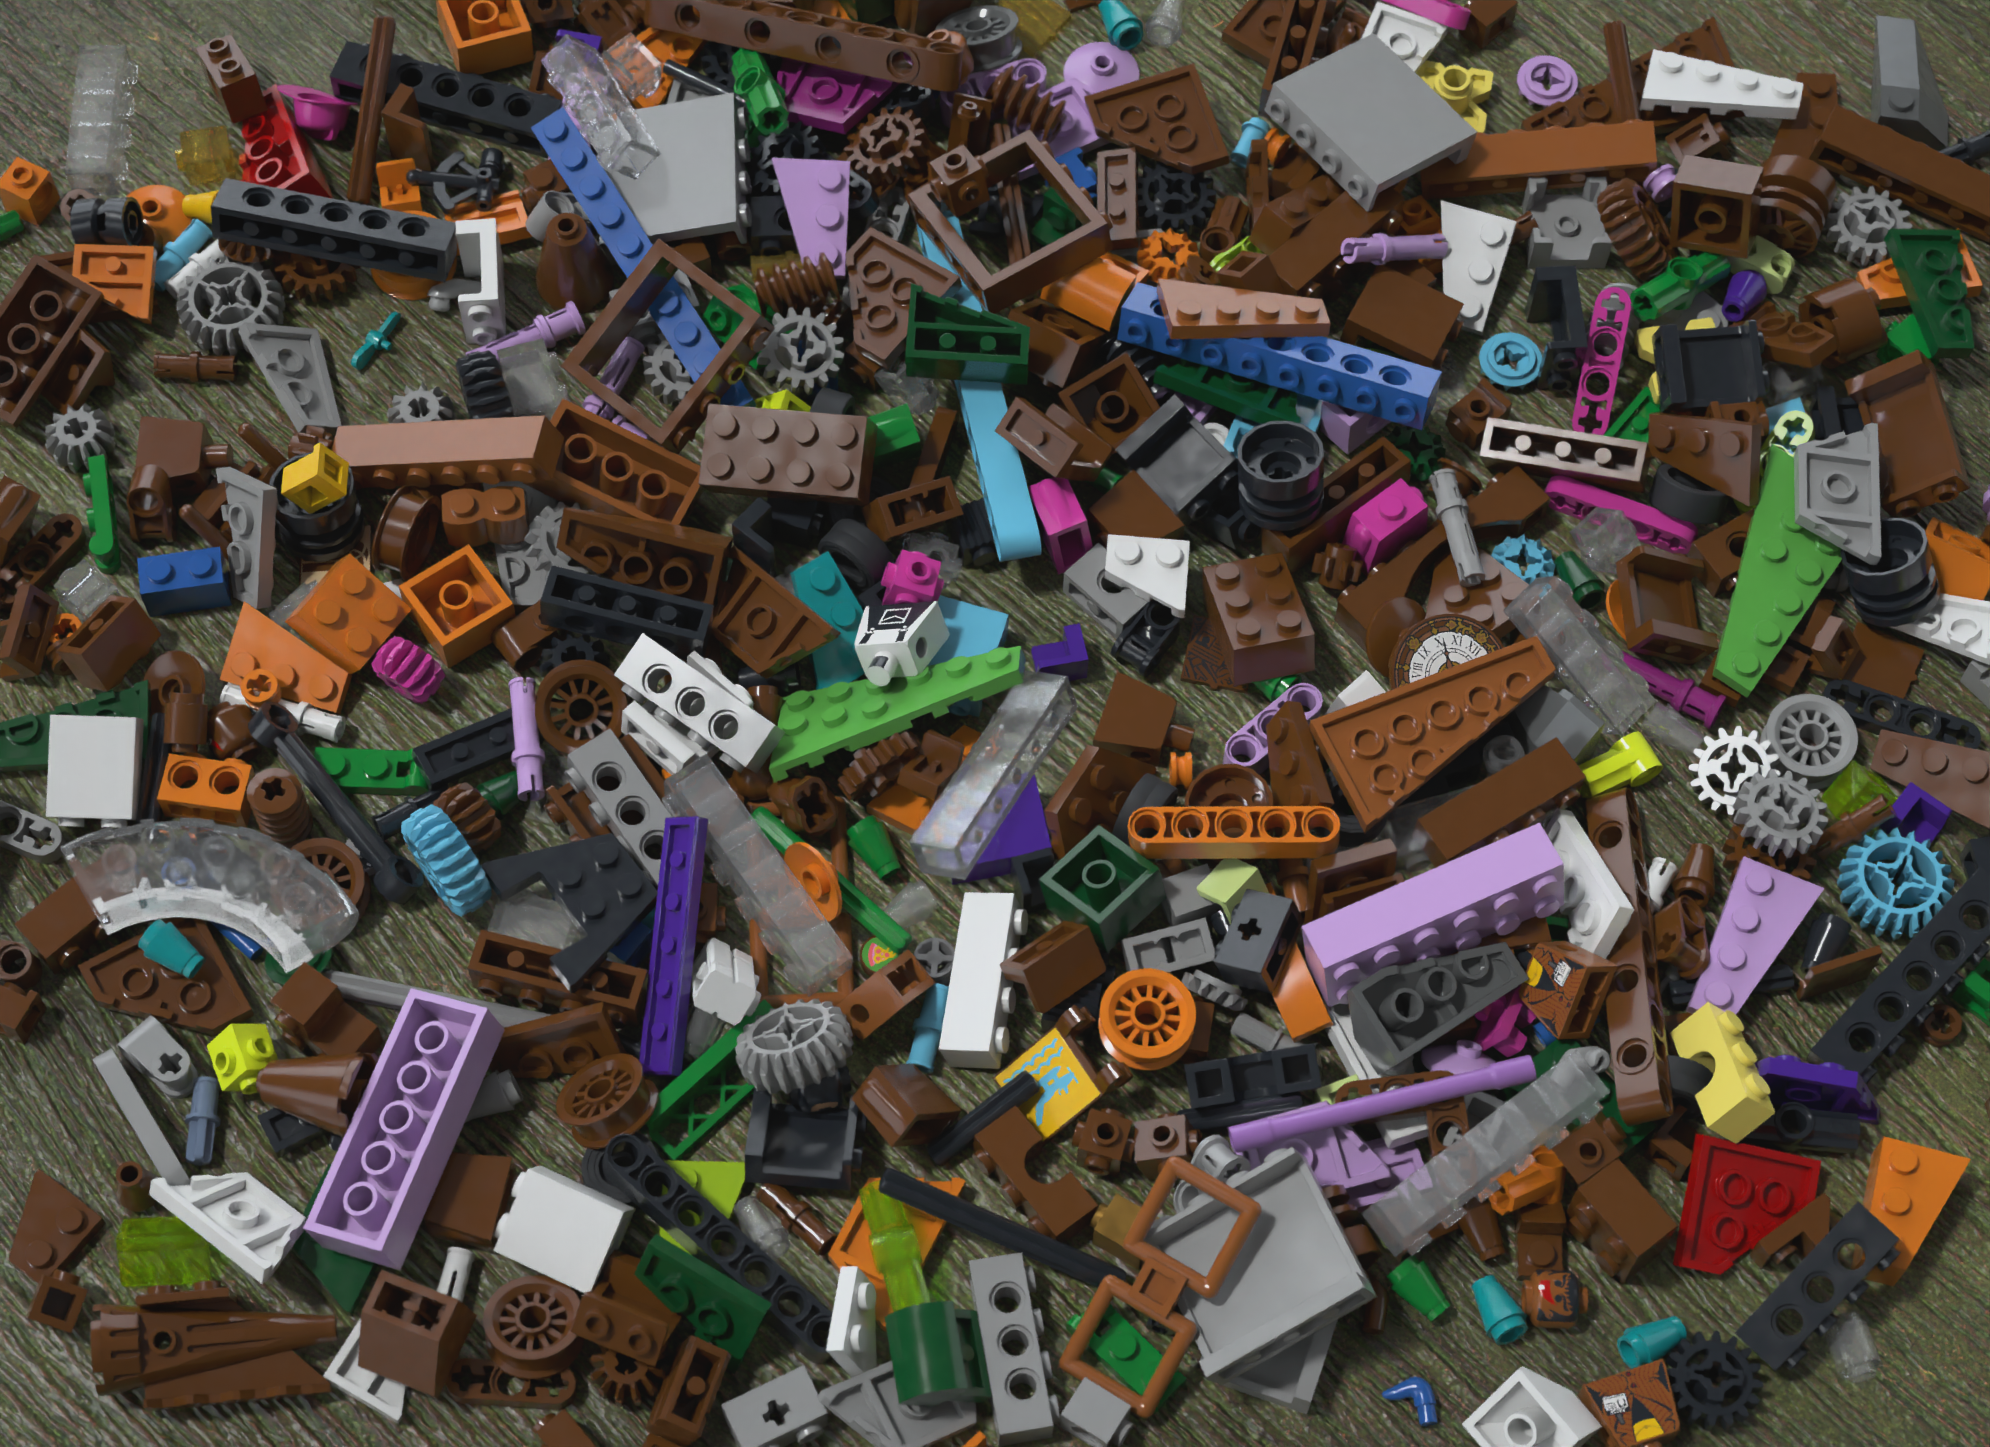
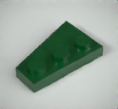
M655 1234L648 1243L634 1275L671 1312H681L697 1328L694 1332L697 1338L708 1343L711 1342L713 1345L728 1351L731 1357L727 1368L735 1374L742 1364L772 1303Z

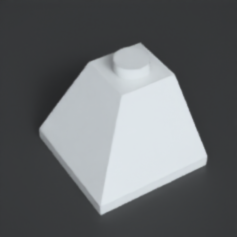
M1523 1366L1506 1380L1462 1424L1481 1447H1581L1602 1427L1571 1390Z

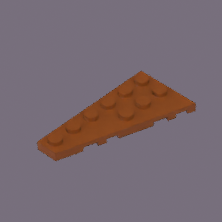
M1536 635L1310 721L1309 728L1364 833H1366L1554 677L1556 668Z

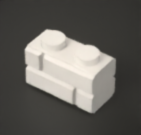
M714 937L708 939L693 963L692 988L694 1006L710 1014L717 1012L718 1018L734 1026L741 1022L745 1014L751 1016L761 998V993L756 991L759 976L754 974L752 956L736 948L731 951L730 945Z

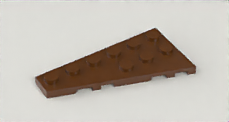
M1714 16L1705 20L1700 28L1690 33L1685 31L1676 36L1674 42L1661 49L1654 48L1663 52H1673L1681 56L1712 61L1716 64L1735 68ZM1653 49L1631 61L1639 109ZM1610 73L1607 75V79L1594 86L1589 84L1581 88L1579 94L1567 101H1558L1523 120L1520 129L1536 131L1545 130L1551 126H1563L1565 128L1583 127L1594 122L1603 123L1604 125L1618 124ZM1654 105L1653 111L1639 110L1642 121H1654L1655 135L1676 131L1706 113L1712 123L1746 116L1743 110H1731L1726 112V115L1710 114L1709 108L1689 107L1688 113L1672 112L1671 106Z

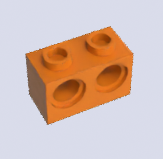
M186 752L183 755L169 753L157 800L165 817L200 822L213 819L221 825L247 828L252 811L247 799V788L250 780L255 776L252 765H248L245 761L236 758H227L224 761L207 759L198 753ZM188 780H197L190 788H180ZM229 786H238L237 790L231 794H221Z

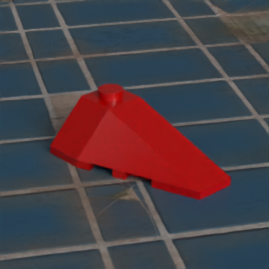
M274 84L262 92L268 110L243 120L241 136L245 140V152L239 155V165L243 169L242 180L239 181L334 199L328 182L301 128L297 125L283 93L278 91V85Z

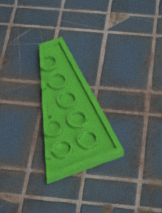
M1773 444L1767 452L1766 465L1759 485L1758 505H1755L1737 573L1738 578L1735 590L1732 593L1729 605L1730 610L1712 673L1714 677L1746 698L1750 695L1842 560L1840 547L1795 523L1794 457Z
M1017 646L1008 649L1000 647L988 653L971 657H954L947 662L926 666L923 672L916 676L892 677L885 686H878L870 682L869 679L850 683L838 682L827 688L809 692L801 690L783 697L778 727L786 733L772 751L769 766L774 783L788 777L786 770L808 762L810 768L825 763L823 757L840 748L852 752L892 736L894 733L912 728V719L932 712L934 718L949 713L948 707L957 701L968 698L970 701L977 702L1023 683L1026 659L1022 647Z

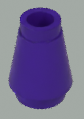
M1749 269L1732 276L1721 308L1722 314L1726 319L1733 322L1740 321L1765 299L1767 287L1764 277L1759 272Z

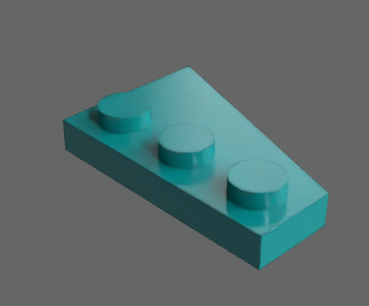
M829 551L790 573L795 595L841 632L838 638L808 655L814 670L817 684L815 686L816 690L827 688L838 682L850 683L865 674L854 645L864 611Z

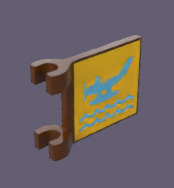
M1077 1005L1070 1007L1061 1015L1054 1027L992 1077L998 1087L1002 1088L1022 1071H1027L1038 1083L1039 1091L1019 1106L1018 1109L1042 1136V1148L1103 1097L1122 1087L1134 1077L1124 1062L1117 1065L1115 1061H1112L1103 1067L1099 1073L1074 1037L1089 1028L1096 1021L1087 1007L1084 1006L1081 1009Z

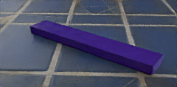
M700 816L665 818L639 1059L643 1067L644 1076L678 1077L682 1073L708 819Z

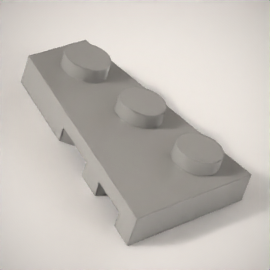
M243 323L238 332L298 433L306 434L307 425L325 428L326 433L335 436L338 426L342 425L318 329Z
M231 467L216 468L218 483H225L228 505H221L223 521H229L233 542L227 547L233 597L242 602H247L256 609L271 607V594L274 587L273 556L276 548L275 518L278 509L277 488Z

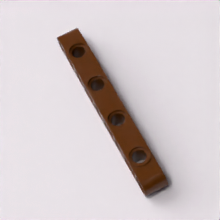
M645 0L644 23L654 28L938 91H954L960 87L963 48L954 43L761 0ZM693 6L699 11L700 18L695 14ZM762 21L768 25L770 33L764 29ZM832 37H835L840 42L841 49L834 44ZM903 52L911 57L913 65L905 60Z
M1626 787L1587 799L1586 813L1591 843L1634 908L1628 925L1623 928L1606 960L1616 964L1617 969L1605 996L1617 1103L1623 1121L1630 1127L1672 1116L1673 1099L1640 815L1636 799L1631 789Z

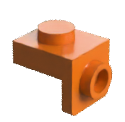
M413 158L376 164L382 208L400 212H423L419 184L411 185L406 180L407 172L412 169L416 170Z

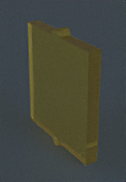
M998 0V3L995 5L1008 8L1017 14L1018 25L1014 30L1015 36L1021 40L1022 50L1032 57L1050 40H1056V34L1072 19V13L1052 0Z

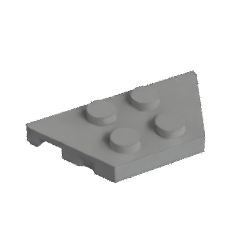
M1877 423L1866 424L1862 431L1845 435L1843 431L1829 435L1827 439L1822 441L1813 440L1799 444L1794 452L1795 523L1870 565H1877L1881 558Z
M892 1361L826 1388L817 1396L820 1403L874 1447H929L972 1428L976 1423V1403L944 1401L935 1407L900 1405Z

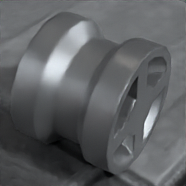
M929 938L922 941L915 949V958L935 983L949 986L955 954L954 948L949 942L940 938Z

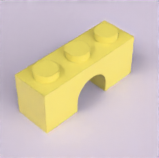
M1707 1002L1671 1031L1670 1034L1679 1057L1696 1061L1713 1073L1709 1084L1695 1095L1707 1127L1737 1144L1775 1114L1768 1096L1771 1091L1756 1068L1757 1057L1754 1051L1746 1044L1742 1034L1744 1026L1741 1020L1732 1011H1723Z

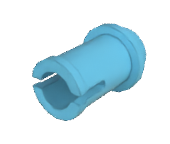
M1256 117L1244 122L1241 128L1243 134L1235 150L1230 155V158H1233L1232 162L1241 168L1246 169L1251 140L1264 139L1270 131L1269 124Z

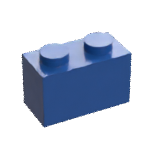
M220 547L137 558L140 595L149 617L232 605L229 571Z

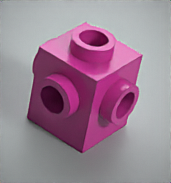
M902 549L895 564L888 562L881 581V586L886 587L882 605L938 601L944 584V579L938 578L941 562L929 558L924 553L917 551L909 552Z

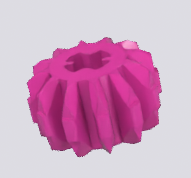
M394 636L385 645H382L376 653V658L371 663L373 671L376 672L377 677L385 682V685L391 687L396 693L401 694L407 700H412L415 703L426 702L431 695L436 693L445 677L440 663L436 662L432 655L427 654L421 647L414 645L410 640Z

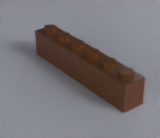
M1838 105L1834 106L1820 131L1809 160L1868 188L1874 186L1875 191L1879 193L1887 190L1889 191L1890 198L1900 199L1905 205L1990 243V174L1971 167L1960 159L1952 158L1936 151L1922 142H1917L1901 135L1887 126L1879 125L1866 119L1852 110Z

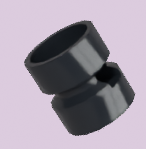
M113 197L106 201L102 198H83L76 200L72 206L70 226L75 244L140 245L144 233V220L141 207L135 198Z

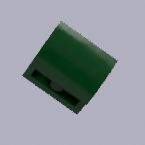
M936 1301L905 1307L884 1317L900 1405L935 1407L944 1401L982 1403L992 1397L976 1310L954 1309L953 1301Z

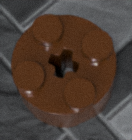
M1845 278L1809 293L1803 297L1806 301L1799 304L1798 315L1800 323L1810 322L1835 335L1837 351L1822 360L1821 363L1829 369H1835L1875 352L1888 342L1886 331L1881 325L1877 312L1881 308L1878 294L1873 288L1865 290L1855 279Z

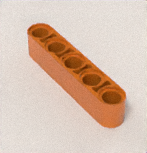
M1323 806L1143 807L1134 811L1129 817L1128 838L1130 847L1146 859L1319 858L1325 854L1334 853L1338 848L1340 820L1335 811ZM1189 827L1201 831L1200 835L1195 838H1186L1180 832ZM1236 827L1243 830L1244 834L1237 838H1230L1224 835L1223 832L1228 828ZM1274 827H1280L1288 833L1283 837L1275 838L1268 835L1267 831ZM1316 827H1324L1331 834L1319 838L1312 835L1310 831ZM1143 828H1153L1158 832L1152 838H1142L1137 835L1138 831Z

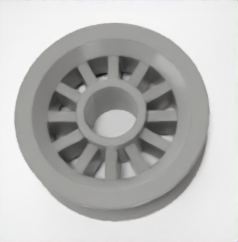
M1800 694L1783 700L1773 709L1762 731L1760 744L1766 740L1772 743L1773 748L1767 755L1778 754L1781 762L1772 767V769L1781 771L1782 778L1788 770L1792 772L1793 781L1798 782L1805 777L1808 779L1805 786L1807 790H1819L1833 785L1845 774L1857 750L1858 733L1853 719L1838 703L1820 695ZM1801 738L1812 740L1816 746L1805 744Z

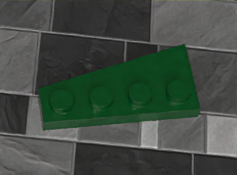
M1889 229L1884 242L1931 357L1968 359L1974 350L1970 310L1965 308L1964 301L1968 293L1967 285L1962 282L1961 277L1964 262L1963 254L1958 253V244L1961 240L1960 230Z

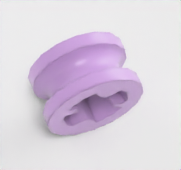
M1671 164L1657 168L1644 181L1643 187L1647 192H1653L1652 198L1655 202L1665 201L1673 195V181L1676 175H1673L1675 169Z

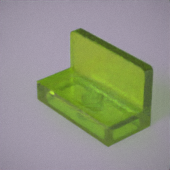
M177 1216L123 1219L116 1236L121 1285L123 1287L193 1284L201 1281H210L212 1277L209 1252L210 1243Z

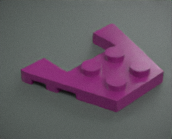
M903 52L905 60L913 65L911 57ZM781 57V68L778 71L776 81L786 93L784 102L789 111L787 121L794 123L800 121L807 126L846 134L901 84L786 57Z

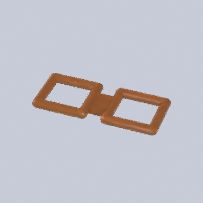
M835 796L838 803V817L836 825L830 830L831 863L839 873L849 880L846 803L843 798ZM771 800L749 801L745 806L748 890L752 894L777 893L778 915L753 917L749 922L750 956L753 958L754 974L759 976V982L756 987V991L761 993L759 1003L765 999L774 1009L782 1007L784 1002L790 1005L796 1003L799 999H803L805 1003L812 999H819L821 1003L831 1001L833 1006L836 1007L837 1004L855 990L851 917L845 912H840L839 916L832 921H819L812 917L798 902L786 876L764 877L763 836L749 825L748 819L754 810L760 806L767 808L775 816H781ZM835 930L837 992L769 995L766 933Z
M1178 1156L1169 1157L1123 1241L1125 1251L1145 1262L1132 1286L1114 1275H1107L1103 1278L1059 1360L1060 1368L1081 1382L1084 1377L1131 1405L1130 1411L1142 1418L1152 1416L1197 1333L1196 1324L1174 1311V1308L1186 1287L1208 1299L1217 1296L1262 1212L1261 1205ZM1178 1178L1240 1213L1206 1277L1144 1241ZM1113 1297L1118 1298L1175 1332L1170 1345L1142 1396L1080 1360Z

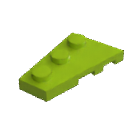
M664 1161L727 1219L733 1218L738 1205V1199L745 1184V1162ZM662 1183V1196L668 1193V1190ZM686 1210L678 1214L680 1222L685 1226L693 1227L701 1223L699 1216L693 1211ZM660 1227L659 1236L689 1253ZM722 1240L714 1241L711 1244L712 1250L717 1255L721 1248Z

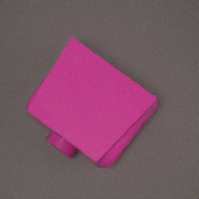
M1051 477L1029 486L1028 491L1034 513L1040 525L1041 536L1059 575L1067 571L1093 548L1087 519L1068 479Z
M1400 478L1352 513L1342 544L1357 549L1355 559L1363 560L1361 572L1366 577L1379 563H1386L1396 556L1398 551L1408 541L1412 539L1418 540L1427 533L1428 505L1424 502L1422 492L1416 487H1409Z

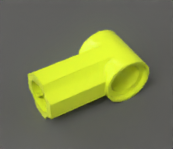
M1641 732L1630 733L1618 740L1608 752L1578 765L1586 776L1580 789V794L1583 798L1589 799L1615 791L1628 784L1632 787L1640 786L1656 777L1662 771L1663 765Z

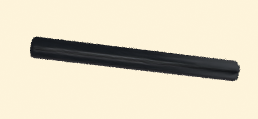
M888 1168L881 1177L878 1188L881 1193L1013 1251L1022 1252L1023 1255L1091 1285L1099 1287L1101 1281L1107 1275H1114L1123 1281L1126 1280L1124 1269L895 1169Z

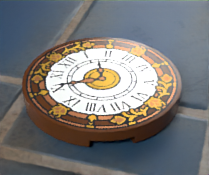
M1439 614L1428 617L1411 626L1395 644L1388 663L1390 688L1393 690L1502 649L1504 646L1494 632L1483 623L1461 614Z

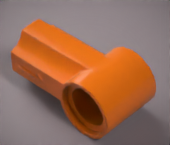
M1534 1147L1529 1151L1526 1164L1486 1182L1485 1194L1489 1198L1493 1210L1501 1215H1505L1532 1202L1554 1204L1562 1200L1567 1169L1553 1152V1147Z

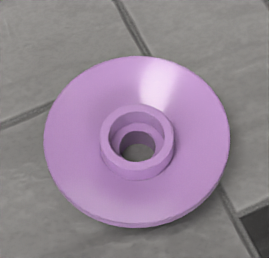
M1093 42L1077 48L1068 57L1064 66V82L1075 77L1090 86L1097 93L1139 80V67L1134 57L1127 50H1120L1116 45L1108 42Z
M1463 1039L1458 1040L1456 1045L1438 1044L1428 1046L1422 1050L1420 1058L1423 1065L1430 1071L1443 1070L1455 1075L1485 1068L1492 1063H1496L1492 1058L1481 1053L1482 1047L1479 1044Z

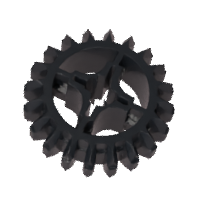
M488 350L484 352L476 351L459 358L456 363V371L469 418L515 417L496 356Z

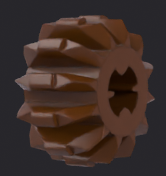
M464 782L452 788L450 787L433 802V805L441 808L448 815L452 823H455L457 829L471 847L474 855L482 850H487L494 845V841L501 837L500 821L496 818L495 811L488 804V799H484L479 790L473 788L470 784Z
M599 1344L604 1354L591 1356V1365L597 1369L590 1374L593 1384L601 1385L599 1394L603 1399L615 1394L616 1406L622 1407L626 1402L627 1396H632L635 1406L642 1405L640 1393L644 1391L652 1397L658 1394L657 1387L653 1382H662L665 1379L666 1372L660 1368L666 1362L665 1353L662 1354L654 1367ZM628 1362V1365L631 1366L632 1362H635L637 1370L632 1374L625 1370L624 1375L621 1373L620 1365Z

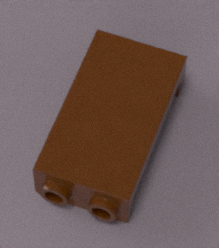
M1919 349L1844 381L1848 395L1858 403L1864 426L1870 423L1878 424L1879 456L1884 459L1888 466L1889 474L1887 487L1883 492L1885 497L1880 499L1882 508L1892 517L1909 518L1915 516L1922 508L1936 502L1944 503L1958 497L1959 493L1971 488L1934 364Z

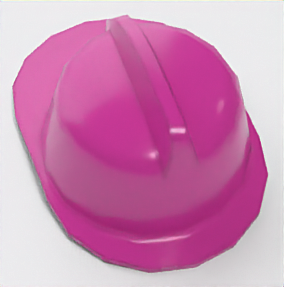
M295 85L277 86L278 91L293 98L297 125L304 128L308 135L315 139L335 140L338 132L344 130L347 125L352 105L358 106V103L345 102L325 92Z

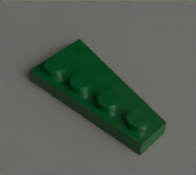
M148 680L134 683L132 688L119 692L110 690L96 694V698L74 705L72 702L55 706L53 711L34 716L31 713L0 722V773L48 770L50 715L136 717L143 719L142 764H145L151 729V684Z

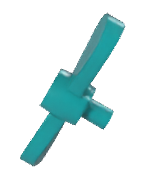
M394 311L378 331H369L365 339L366 343L352 357V367L357 370L363 369L376 349L381 350L384 348L388 351L391 350L392 343L387 341V336L400 320V313Z

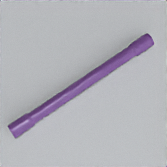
M1525 1055L1492 1063L1488 1067L1278 1118H1264L1228 1127L1229 1138L1233 1152L1238 1153L1271 1145L1278 1140L1489 1089H1503L1536 1081L1535 1067L1531 1056Z

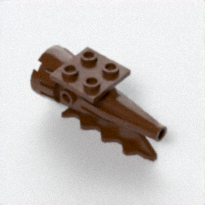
M221 1281L193 1283L194 1290L190 1291L175 1290V1285L151 1286L147 1288V1295L135 1296L137 1306L93 1305L92 1312L98 1315L100 1320L91 1321L93 1373L103 1372L104 1384L95 1385L98 1396H109L145 1387L143 1408L149 1412L173 1408H196L214 1404L246 1403L266 1399H289L331 1393V1383L293 1351L327 1342H337L336 1314L315 1315L245 1311L238 1305V1296L229 1287L221 1286ZM168 1338H172L171 1345L167 1349L162 1350L163 1342Z

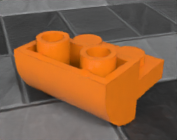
M1108 252L1043 287L1040 298L1053 304L1060 310L1068 311L1087 320L1095 327L1110 331L1119 322L1121 308L1137 282L1146 284L1150 271Z

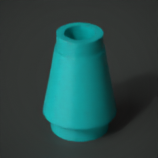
M1102 0L1098 9L1101 13L1109 42L1112 45H1116L1120 50H1130L1136 47L1144 36L1142 21L1120 0Z
M160 919L156 920L145 931L138 943V947L144 951V957L184 975L188 979L193 978L205 962V958L199 954L172 922L166 924Z
M1494 1275L1482 1277L1472 1285L1471 1289L1475 1294L1474 1297L1487 1337L1493 1338L1497 1345H1505L1517 1340L1528 1330L1525 1322L1527 1315L1497 1281Z
M1671 1316L1626 1328L1623 1336L1617 1340V1347L1625 1364L1633 1369L1660 1360L1674 1349L1682 1339L1686 1340L1687 1332L1682 1321L1676 1316Z

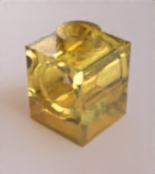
M226 125L179 132L181 148L175 149L176 163L179 172L186 171L190 186L224 181L225 178L237 179L233 148Z

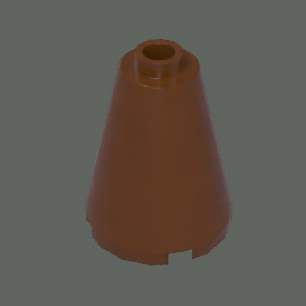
M561 213L550 220L546 229L535 275L537 292L555 311L565 308L567 302L573 301L579 314L594 310V305L603 299L605 302L609 297V292L612 291L614 285L613 269L585 221L577 214Z
M358 1052L272 1060L258 1073L256 1089L265 1104L344 1138L379 1057L373 1053Z

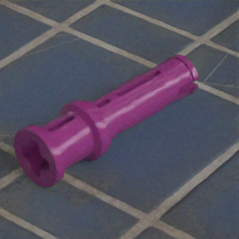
M1615 645L1609 650L1601 669L1607 670L1671 703L1670 708L1677 714L1683 711L1704 722V727L1709 730L1715 724L1727 700V697L1722 694L1717 697L1695 686L1696 682L1691 678H1684L1681 681L1651 664L1624 652Z

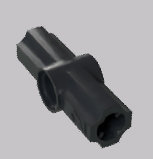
M1787 1102L1781 1106H1773L1775 1114L1739 1141V1143L1772 1146L1777 1151L1784 1153H1794L1799 1149L1855 1154L1860 1137V1120L1858 1119V1114L1812 1110L1802 1103ZM1788 1121L1793 1123L1798 1128L1799 1134L1787 1132L1781 1122Z

